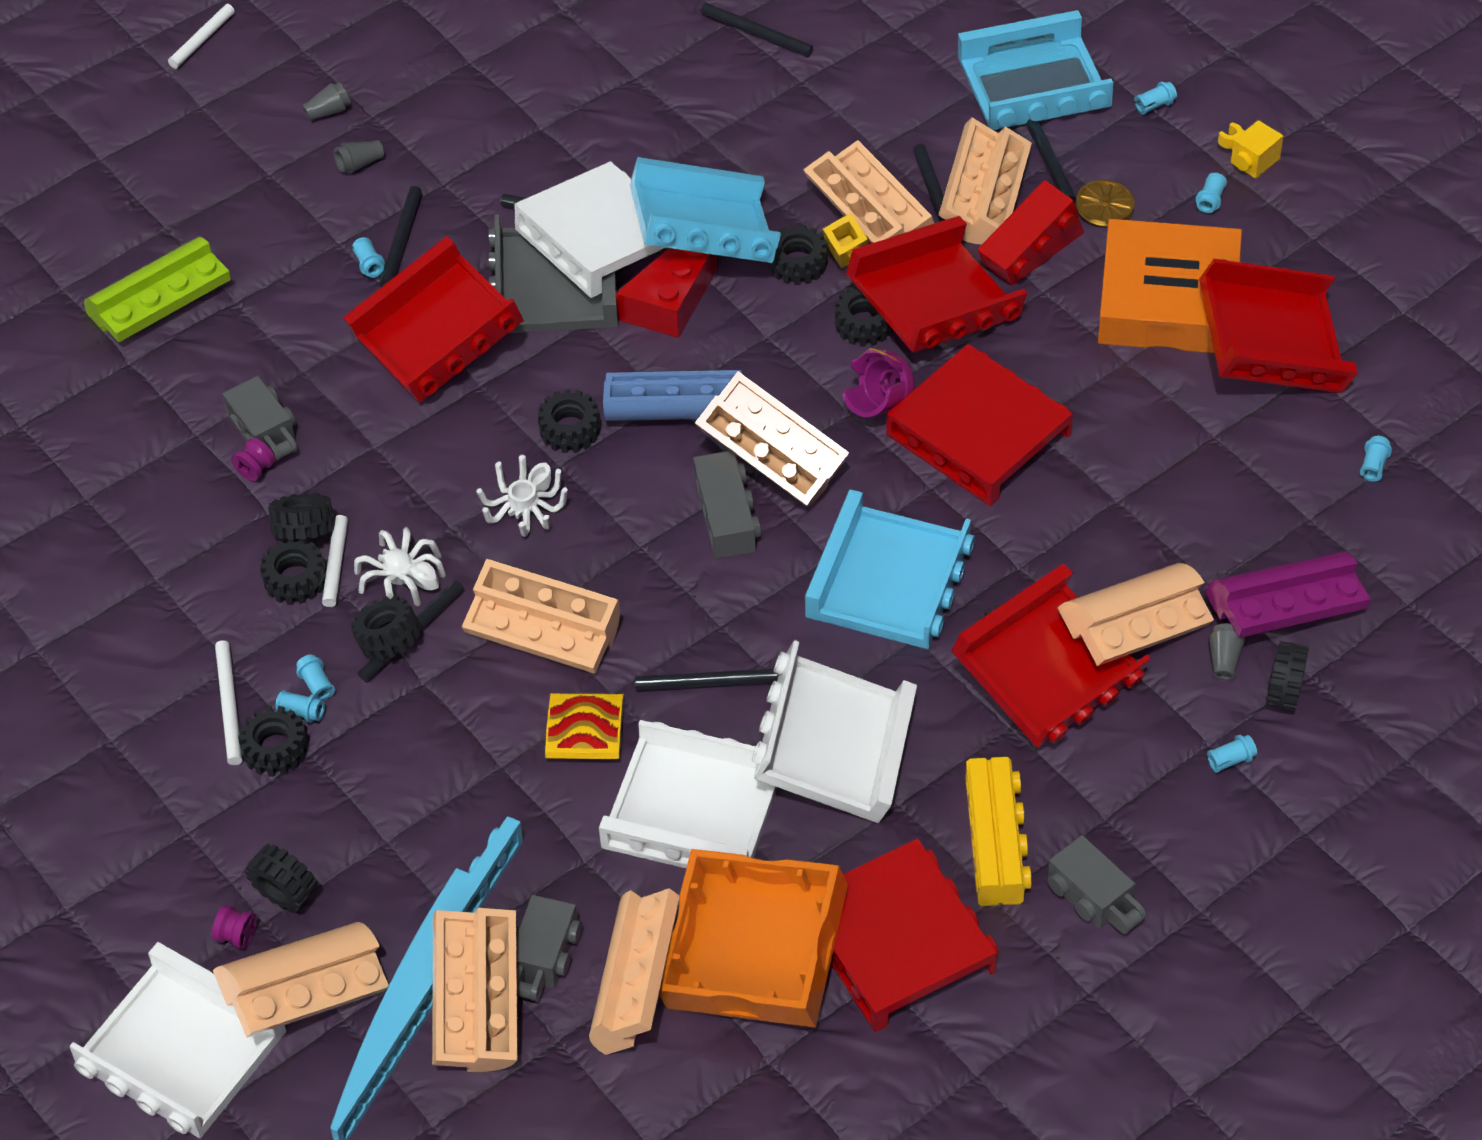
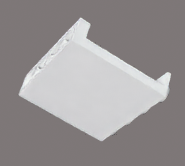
M611 161L515 203V230L590 298L602 293L603 276L666 248L644 244L630 188L631 179L626 172L621 171Z
M794 640L787 653L780 652L774 667V672L778 673L779 676L777 682L773 681L768 692L767 702L772 704L770 712H765L760 724L759 732L764 733L762 742L759 741L752 756V762L757 764L753 779L879 823L892 804L917 685L903 680L898 689L893 691L796 655L799 642Z
M640 720L638 724L640 738L610 816H603L599 826L601 848L682 868H687L691 849L743 854L754 858L778 789L776 786L753 779L757 764L752 762V756L756 746L739 743L731 738L721 739L704 735L696 730L686 731L669 727L661 722L652 723Z
M157 942L148 953L152 964L151 968L84 1047L74 1042L69 1047L75 1060L74 1066L82 1075L89 1079H92L94 1076L105 1082L106 1087L119 1097L129 1096L147 1114L154 1116L157 1113L166 1118L170 1126L182 1134L190 1132L201 1139L286 1033V1028L283 1025L246 1038L233 1005H226L214 973Z

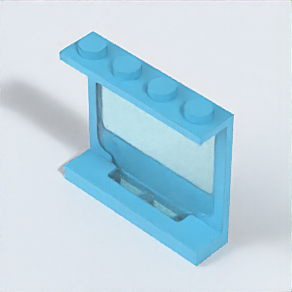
M1078 10L958 33V59L989 128L997 130L1004 127L1026 124L1029 119L1032 121H1042L1112 107L1113 81L1112 79L1101 80L1081 38L1082 17Z

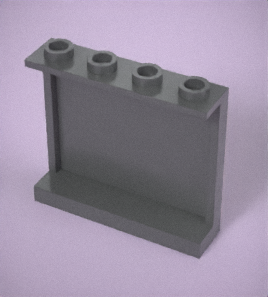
M494 214L495 228H489L490 248H495V252H489L490 272H495V276H489V283L505 299L509 300L512 298L524 319L510 333L618 327L616 271L602 277V293L590 298L515 228H501L500 215Z

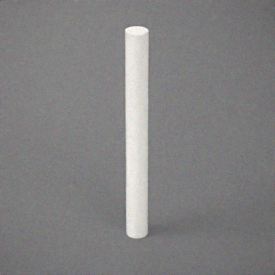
M218 641L215 644L227 762L230 765H239L242 763V753L238 740L239 726L230 645L227 641Z

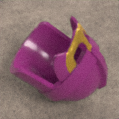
M870 348L859 358L851 361L853 371L860 374L859 386L844 390L843 398L847 407L859 416L873 417L886 414L914 390V374L908 363L898 354L892 351Z

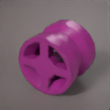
M250 438L245 443V449L236 452L231 458L232 464L238 473L253 482L262 476L264 468H270L276 461L272 450L257 438Z
M227 904L223 905L213 923V940L220 943L229 941L232 942L235 948L246 949L255 933L257 925L256 914L249 911L239 913L235 907Z

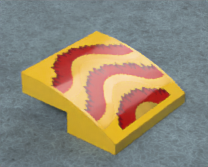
M551 693L547 719L545 758L619 759L624 708L623 694Z

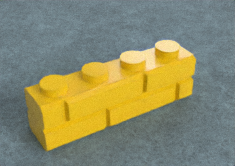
M993 757L990 760L986 758L968 759L966 761L965 779L978 904L980 906H994L999 903L1003 905L1021 904L1024 902V890L1031 889L1030 866H1023L1022 857H1027L1028 846L1026 834H1019L1018 825H1024L1023 802L1016 803L1015 794H1020L1021 792L1019 771H1012L1011 759L1009 757Z

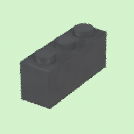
M732 451L693 457L694 480L714 559L756 552L755 537H761L758 517H751L750 510H754L751 490H744L743 484L747 483L744 464H737L735 453Z

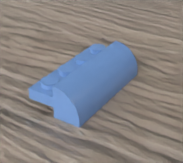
M742 370L606 373L603 394L605 421L698 419L715 396L721 394L737 372L742 374Z

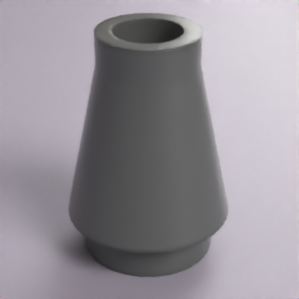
M338 82L334 85L332 83L327 85L312 99L304 103L302 107L312 122L321 117L346 111L345 107L352 103L341 82Z
M379 140L344 142L340 144V147L334 149L335 163L342 173L348 172L351 174L376 160L384 158L383 146Z
M1231 624L1216 625L1213 628V632L1209 635L1214 668L1213 676L1216 679L1225 681L1235 678L1236 667L1245 642V637L1239 638Z

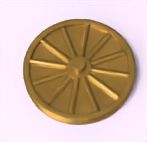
M1111 180L1091 181L1080 188L1076 197V209L1080 216L1098 226L1108 227L1109 219L1128 220L1132 216L1135 206L1134 196L1131 191L1124 185Z

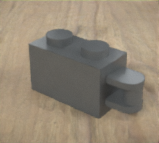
M256 376L222 393L227 416L246 441L250 438L261 440L272 450L276 461L297 451L293 426L296 425L295 418L287 406L283 408L279 404L278 395L271 385L266 387L259 376Z
M1083 835L1049 860L1047 881L1050 888L1055 894L1061 897L1064 896L1071 902L1079 916L1085 921H1091L1099 929H1102L1110 922L1118 931L1126 934L1147 917L1142 905L1134 899L1136 883Z
M536 895L531 896L516 936L518 997L537 1002L544 987L555 989L560 975L565 976L567 974L571 958L570 953H568L572 943H578L582 931V921H578L575 904Z

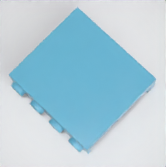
M637 157L630 188L644 244L773 263L781 233L768 229L760 203L765 184L763 176Z
M850 489L805 595L806 618L929 649L933 637H939L944 624V616H942L944 609L950 610L955 594V589H952L954 582L960 583L965 569L964 556H970L973 551L975 535L970 534L971 520L966 519L962 530L959 531L863 507V492Z

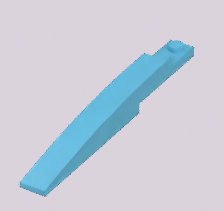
M507 816L500 828L496 827L492 831L488 839L487 848L481 857L477 856L473 860L469 873L458 868L455 869L427 914L403 957L359 1050L330 1127L333 1140L350 1139L432 1011L433 914L436 910L475 913L477 908L482 907L523 844L520 821Z

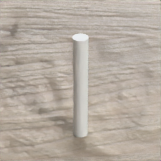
M225 4L168 59L169 65L177 69L235 13L234 8L230 4Z
M343 515L335 516L333 522L334 527L322 604L326 607L335 606L337 601L348 518Z

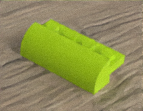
M199 236L86 298L84 306L88 316L103 332L108 330L118 342H121L230 281V272L211 252L209 242Z

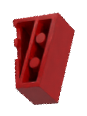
M1044 180L977 250L983 265L1013 286L1084 234L1074 201Z
M668 248L616 292L618 320L679 338L718 270L717 255Z

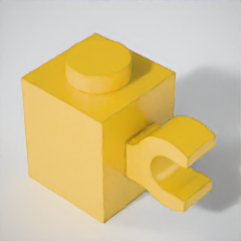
M1259 120L1245 131L1240 125L1232 122L1229 125L1228 134L1230 135L1222 131L1219 132V145L1232 149L1231 164L1255 179L1281 157L1283 135Z
M852 213L823 228L827 247L841 269L849 264L853 249L868 245V239Z

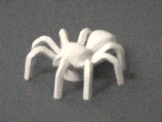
M521 455L519 456V480L513 482L507 488L502 462H496L495 468L501 492L507 495L496 500H488L481 488L477 489L476 492L484 505L497 506L504 502L506 503L494 517L491 516L489 509L484 507L482 511L486 522H498L509 509V516L515 515L516 519L523 516V521L518 526L520 534L525 538L530 532V513L533 511L542 527L549 529V515L543 516L537 505L550 512H557L566 505L568 492L566 487L562 489L560 501L556 506H551L539 499L555 496L561 485V470L556 469L554 486L551 491L545 492L549 488L551 481L550 466L547 463L537 464L530 471L528 480H526V456Z
M405 527L403 529L401 549H397L390 533L381 530L379 533V545L385 546L387 542L390 551L384 549L383 555L379 554L378 556L379 561L367 555L359 556L354 560V572L356 575L361 573L362 562H368L379 569H383L371 570L360 577L358 593H365L366 580L370 577L386 576L384 586L386 596L389 599L394 596L391 583L396 585L407 584L411 591L414 605L420 606L421 600L416 585L425 590L439 588V580L434 568L424 561L429 560L434 563L440 577L444 578L446 576L442 562L438 559L441 558V553L435 541L421 539L408 554V546L411 541L409 528ZM423 545L430 546L435 555L424 554L413 559Z

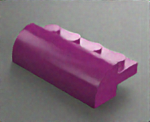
M1345 551L1216 579L1208 584L1205 592L1219 619L1228 618L1239 638L1366 609L1371 600L1355 574L1358 562L1351 554Z

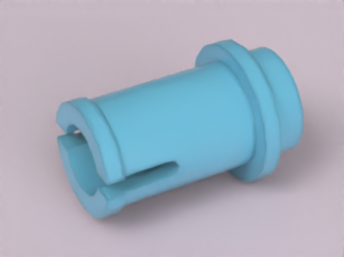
M1161 81L1157 84L1156 88L1135 96L1134 101H1140L1135 106L1139 113L1145 115L1164 104L1167 106L1173 104V101L1177 98V92L1171 82L1165 83Z
M1210 173L1206 178L1203 190L1197 193L1195 200L1200 211L1212 213L1219 209L1221 205L1220 197L1227 184V180L1222 174Z
M362 237L357 239L352 245V251L360 262V271L368 277L379 276L384 270V258L377 254L369 238Z
M1373 436L1365 443L1364 450L1366 455L1360 469V475H1364L1365 480L1375 482L1382 478L1386 458L1392 454V447L1387 438Z
M312 654L302 657L296 664V674L300 679H304L312 694L318 695L321 700H327L334 694L335 688L323 670V661Z
M282 690L278 694L275 704L276 712L278 706L285 707L286 713L291 709L297 717L304 718L307 723L320 721L325 711L324 700L319 699V696L316 694L308 697Z
M1241 734L1235 736V741L1207 751L1208 762L1215 773H1219L1221 770L1242 761L1246 763L1252 762V757L1257 755V748L1253 739L1249 735L1243 737Z

